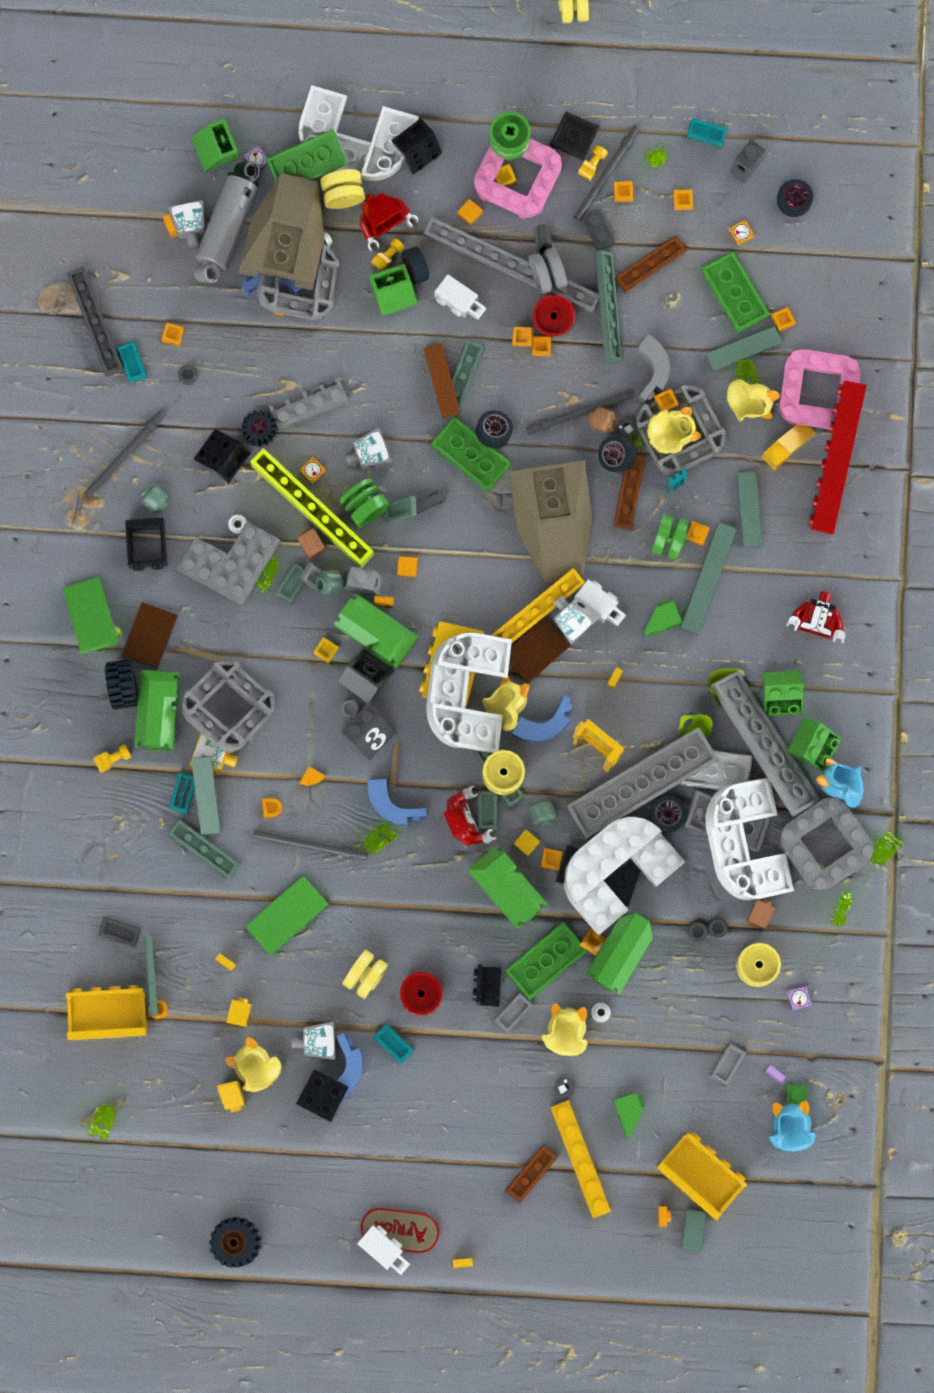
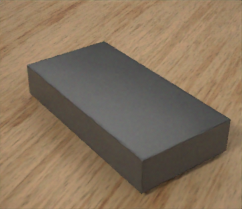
M104 917L98 936L135 948L141 929Z

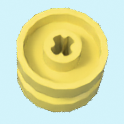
M558 0L562 24L572 23L574 11L578 22H588V0Z
M339 170L328 173L320 179L322 191L325 192L323 195L325 207L329 209L349 208L365 200L364 190L360 186L362 184L361 175L357 170Z
M501 750L494 752L486 759L483 765V782L489 791L497 795L514 793L519 789L524 780L525 767L523 761L517 754L511 751ZM500 770H507L506 775L500 774Z
M763 943L751 944L742 950L736 962V970L740 979L753 987L766 986L774 981L781 968L780 957L776 950ZM757 961H759V964H762L761 968L755 966Z
M368 950L361 954L342 983L349 990H352L361 982L357 989V995L364 1000L377 987L388 967V964L381 959L377 960L370 967L374 960V954Z

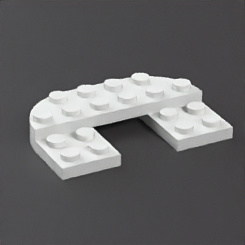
M311 85L299 123L300 143L334 129L348 162V165L335 171L357 170L360 172L361 180L379 181L394 175L401 169L406 160L392 144L391 140L418 121L419 116L383 106L372 141L367 142L337 133L347 101V95Z
M464 633L448 638L437 649L431 665L426 711L433 733L443 743L454 748L494 753L499 750L503 715L465 709L469 672L507 678L511 639L479 633Z
M768 778L730 785L720 789L710 800L706 811V830L717 877L730 894L743 900L760 899L794 891L786 853L750 861L742 823L777 815L772 787Z
M625 817L612 822L581 847L566 866L564 882L566 895L574 908L597 935H600L628 911L603 880L629 858L633 860L655 887L685 863L682 857L660 833V828L646 819Z

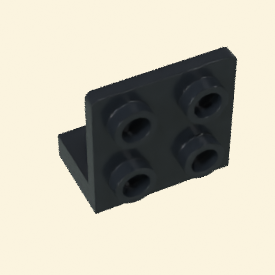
M421 118L391 140L392 144L404 156L413 175L442 153L434 131Z
M215 429L196 454L194 460L215 471L224 481L230 483L251 452L241 442Z
M478 964V969H474L473 982H477V988H473L472 1001H476V1006L499 1007L501 967H482V965Z
M313 1070L296 1104L332 1123L335 1113L348 1090V1086L317 1070Z

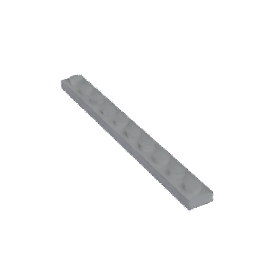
M431 217L423 236L537 288L528 261ZM567 280V287L559 290L552 284V290L549 293L551 295L563 296L573 305L592 314L599 302V294Z

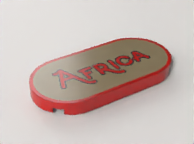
M376 1208L369 1211L361 1222L362 1237L373 1225L375 1227L380 1225L387 1232L385 1236L390 1240L396 1239L402 1245L400 1249L407 1252H427L435 1246L439 1238L437 1223L432 1217L424 1213Z

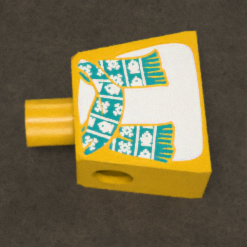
M200 733L192 758L212 756L214 772H222L224 765L235 768L238 756L221 750Z

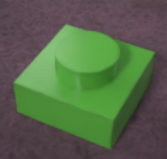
M786 1085V1105H799L802 1101H806L807 1086Z

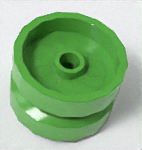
M516 112L499 114L490 126V146L492 151L498 157L506 160H514L527 152L531 136V127L528 120Z
M663 513L651 553L661 556L667 545L669 546L667 558L677 561L680 549H683L686 540L689 520L679 518L674 529L671 528L674 520L673 516Z

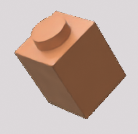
M314 528L311 530L306 529L299 534L298 542L310 561L326 552V548Z
M761 899V901L756 900L746 923L765 930L775 907H772V903L765 899Z

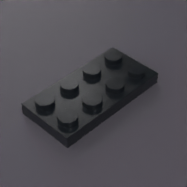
M567 845L555 880L556 883L564 885L566 866L572 856L579 850L578 848ZM622 864L603 881L626 907H629L641 870Z

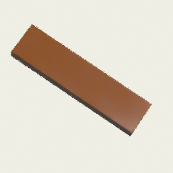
M674 236L615 276V280L626 294L686 253L687 250L677 236Z
M439 343L424 348L441 417L444 419L460 414L443 344Z
M636 455L632 467L623 472L613 526L615 528L632 531L646 456Z

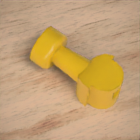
M595 145L592 150L593 157L589 161L585 160L578 171V175L590 182L595 176L598 162L600 159H605L608 154L607 150L599 145Z
M397 238L390 242L391 247L387 251L376 254L371 261L381 272L391 266L393 262L391 258L396 252L401 253L405 249V246Z
M123 744L119 746V751L112 754L104 752L93 758L99 769V773L109 770L112 764L122 757L124 760L131 758V755L126 745Z

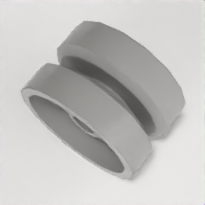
M554 247L544 251V259L538 252L528 256L531 272L541 295L550 293L552 284L558 290L567 287L564 267Z

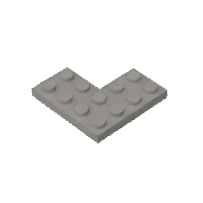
M247 522L228 554L196 537L177 570L242 606L281 541L277 537Z

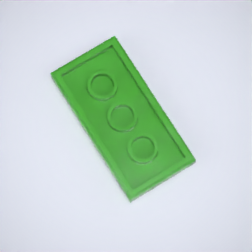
M334 129L266 158L275 182L281 173L314 180L348 165Z
M734 251L700 269L737 334L770 317L771 314Z
M455 416L430 444L432 448L487 493L512 466V463L496 449L484 446L478 440L476 433Z
M100 577L63 587L81 655L117 644V636Z
M303 875L245 927L268 954L272 956L329 904Z
M563 921L504 972L530 1001L588 952V950L580 946L581 941Z

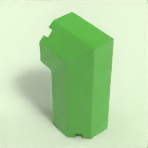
M357 593L354 595V599L351 598L338 615L341 620L334 623L335 628L368 651L372 649L374 651L372 654L390 667L393 665L396 670L419 640V636Z
M140 670L135 748L140 749L141 745L144 746V750L164 752L169 747L170 751H174L178 711L176 706H179L180 684L177 683V679H180L179 672Z
M496 845L467 869V872L518 930L521 927L520 923L524 926L540 912V906L542 905L545 908L547 903L520 871L516 873V865L503 850L498 852L499 846Z
M637 913L619 918L585 976L589 978L591 975L593 977L591 981L610 992L616 990V995L619 996L653 939L650 921Z

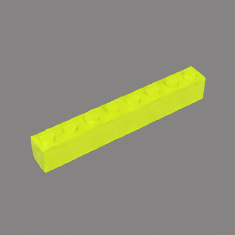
M264 448L250 461L253 469L359 568L362 569L374 556V551Z

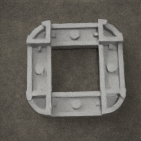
M323 244L315 278L313 299L281 293L278 289L280 277L260 273L257 290L259 304L270 311L308 320L322 319L330 311L334 303L332 300L339 259L336 258L329 246Z
M684 385L673 392L679 406L670 411H679L683 407H691L692 415L705 439L675 454L660 453L649 443L650 439L647 437L649 420L653 415H657L660 412L655 401L648 405L645 404L637 415V431L656 467L665 475L680 474L681 470H688L716 456L724 446L725 429L721 427L702 389Z
M218 661L190 691L185 693L181 705V713L191 725L221 750L232 753L241 749L269 721L275 709L273 693L270 690L266 691L239 668L240 664L238 662ZM225 683L253 706L230 730L202 707Z
M836 797L825 798L787 823L782 828L779 837L781 850H784L805 880V884L809 888L811 887L819 891L832 888L869 862L874 852L869 836L848 806ZM831 818L853 850L822 870L800 838Z

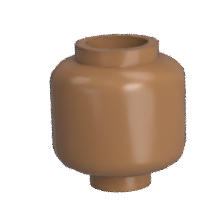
M598 407L594 412H590L588 422H590L592 430L608 434L610 431H614L617 425V417H615V413L612 410Z

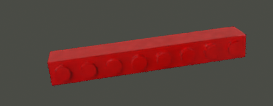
M844 380L843 384L838 386L837 395L840 396L839 402L834 404L833 414H836L835 420L830 422L828 432L831 433V438L826 440L824 451H827L826 459H822L820 466L823 474L822 478L818 477L816 484L819 492L818 496H814L812 507H815L813 515L810 514L808 520L811 531L830 535L834 534L867 388L865 384Z

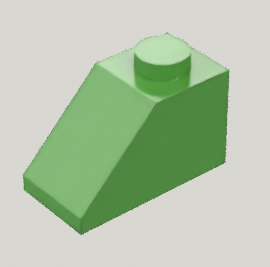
M669 600L658 603V607L655 608L644 632L645 638L681 626L682 621L674 601L669 602Z
M637 1093L613 1100L626 1138L631 1137L643 1112L642 1107H645L642 1096H637Z

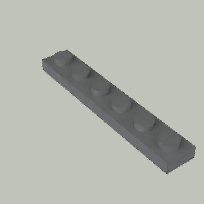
M81 267L66 273L105 376L108 377L124 371L85 268Z

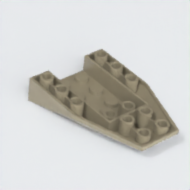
M284 173L279 175L250 221L239 274L257 277L259 272L295 281V287L313 290L324 242L318 181Z
M585 460L509 471L517 531L544 583H555L572 568L583 578L593 521Z

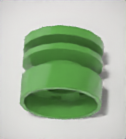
M367 478L352 486L339 500L342 506H346V512L355 510L351 515V519L358 528L364 527L377 519L390 506V503L383 494L374 496L379 489L377 485L373 486L374 481L371 478Z

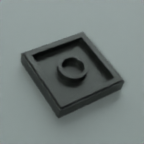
M565 111L550 142V146L584 161L599 130V126Z

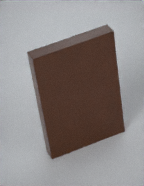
M141 602L122 657L158 669L178 615Z
M544 618L511 647L509 665L528 684L563 654L570 645Z

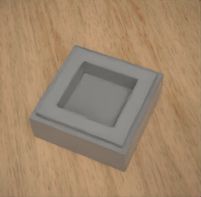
M308 562L299 579L311 588L316 589V578L322 571Z

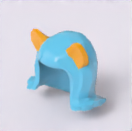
M826 758L827 768L816 778V781L826 794L843 799L850 808L857 807L861 802L864 791L861 766L858 765L857 768L853 769L850 766L837 764L834 760Z
M802 1101L799 1105L787 1104L785 1106L775 1102L772 1106L774 1135L769 1136L772 1145L787 1152L808 1149L816 1138L815 1133H810L811 1119L808 1115V1102Z

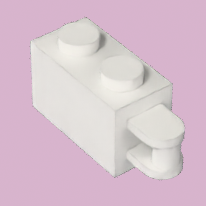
M448 274L435 290V300L442 306L447 305L450 307L451 312L458 317L463 316L466 318L469 314L479 320L486 310L478 302V295ZM474 306L477 307L475 312L472 310Z
M588 579L574 599L576 597L580 598L601 615L598 620L602 623L608 620L618 627L626 615L616 608L619 603L616 601L617 597L610 592H604L598 582L594 580L591 582ZM613 611L617 614L615 618L610 616Z
M373 1225L357 1244L385 1269L388 1270L391 1266L402 1275L410 1265L400 1255L403 1252L400 1249L402 1245L396 1239L390 1240L386 1237L387 1232L380 1225L377 1227ZM397 1258L402 1261L398 1267L393 1264Z

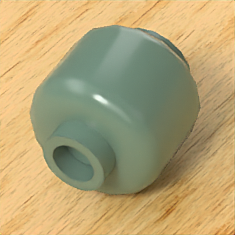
M149 484L139 495L141 496L140 503L151 513L157 510L161 512L168 505L166 502L168 495L158 485L151 486Z
M337 569L322 571L316 578V587L324 595L340 593L345 584L344 576Z
M541 798L531 803L529 813L533 824L541 826V828L551 826L552 821L556 819L552 802L546 800V798Z

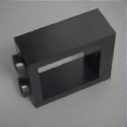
M164 518L125 520L129 568L133 569V571H143L147 567H152L153 570L163 569V566H168ZM160 529L162 559L134 561L132 531Z

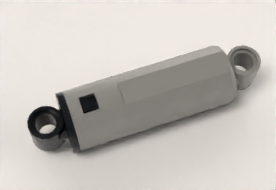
M239 162L236 164L234 172H228L196 254V260L201 263L194 271L198 282H216L220 277V271H225L228 268L259 188V184L255 179L259 176L260 168L256 162Z

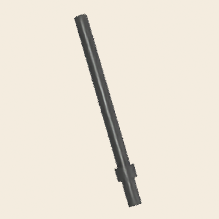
M633 126L627 137H624L621 141V146L574 215L576 220H581V217H583L626 150L630 149L633 145V140L640 131L637 126Z
M633 391L549 420L543 419L538 424L526 427V432L528 435L541 430L544 432L552 426L589 414L591 411L594 412L598 407L606 408L634 398Z
M160 410L151 420L144 424L145 427L85 491L84 494L88 498L99 489L142 440L157 428L156 425L166 415L163 411Z
M255 830L253 832V838L342 855L343 858L351 859V857L362 860L367 859L368 853L353 850L351 847L345 846V848Z

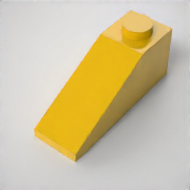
M797 424L763 453L762 459L775 471L812 438L816 432L810 426Z
M234 1081L217 1086L225 1110L230 1109V1112L233 1113L241 1111V1106H246L240 1082Z

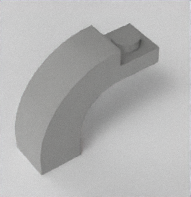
M649 334L637 348L636 352L637 355L650 364L653 371L651 381L639 395L638 401L642 404H645L647 400L651 402L657 392L662 393L665 390L670 374V362L665 349Z

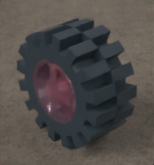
M255 410L253 411L254 413H248V416L244 417L242 432L248 443H252L253 446L258 445V447H262L263 444L266 446L269 441H273L277 431L276 424L268 412L264 413L263 410L257 412Z

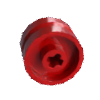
M548 295L536 303L533 310V321L541 333L547 336H561L573 328L576 321V311L573 304L567 298L560 295ZM556 312V313H557V318H556V319L551 318V317H550L551 313Z
M416 972L409 975L402 982L400 1000L409 1013L417 1016H427L440 1006L442 987L433 975L426 972ZM419 990L425 992L424 997H418Z

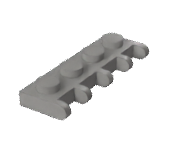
M335 378L337 385L327 389L324 388L323 384H320L321 391L311 396H307L305 391L301 392L304 399L290 404L288 398L284 399L286 406L274 410L272 405L268 406L278 430L280 431L347 403L348 399L339 378Z

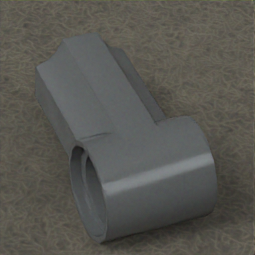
M546 224L534 226L536 253L540 254V252L552 248L550 225Z

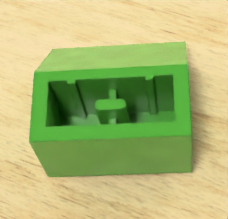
M225 118L206 125L191 138L205 172L240 159Z
M405 264L369 276L370 285L382 316L417 305Z
M801 670L762 672L763 708L767 717L803 715L804 683Z
M804 717L787 752L798 760L823 772L827 768L826 758L832 759L842 738L821 722Z

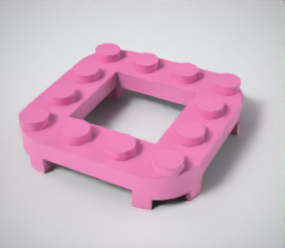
M530 139L529 148L521 157L542 167L526 197L494 182L505 159L498 157L490 146L474 179L475 190L479 198L484 202L487 200L519 215L521 219L531 218L540 214L558 177H560L562 167L561 156L554 149Z
M805 349L794 351L788 357L784 366L778 406L779 412L784 420L792 426L798 424L829 429L830 422L835 420L836 414H833V409L799 404L803 372L808 370L840 375L839 384H843L844 380L859 383L860 368L858 362L845 355Z

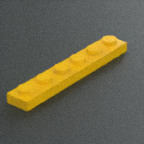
M572 568L490 636L511 639L514 642L556 607L553 603L560 596H563L564 599L568 598L585 582L575 569Z
M569 1100L550 1107L592 1218L611 1212Z

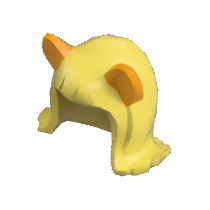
M741 379L733 380L727 390V401L739 422L743 421L744 417L773 418L771 412L773 402L780 397L777 391L770 390L762 384H748Z
M683 407L679 411L670 412L664 409L657 413V415H653L647 426V437L650 439L649 443L655 450L664 454H675L680 452L682 447L689 442H695L701 438V434L696 431L694 420L691 417V407Z
M507 676V678L502 679L500 687L491 697L482 700L486 713L503 715L501 730L510 731L518 724V714L527 704L529 684L519 685L513 683Z
M554 1003L551 1007L552 1017L548 1024V1034L542 1035L545 1046L552 1052L563 1056H577L583 1053L588 1042L585 1039L583 1040L586 1032V1008L582 1007L578 1010L573 1008L562 1009L558 1004Z
M250 1037L246 1038L245 1046H242L235 1056H229L225 1059L228 1066L235 1069L238 1078L245 1083L242 1089L250 1092H258L268 1088L277 1080L282 1069L278 1058H270L266 1050L258 1046L257 1042Z

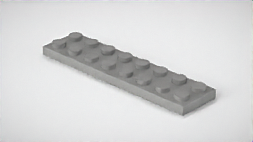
M739 671L710 686L792 817L821 801L794 757L787 752V746Z
M698 727L566 807L587 840L612 822L629 815L716 763L719 759Z

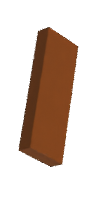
M542 1145L505 1191L521 1203L558 1157Z

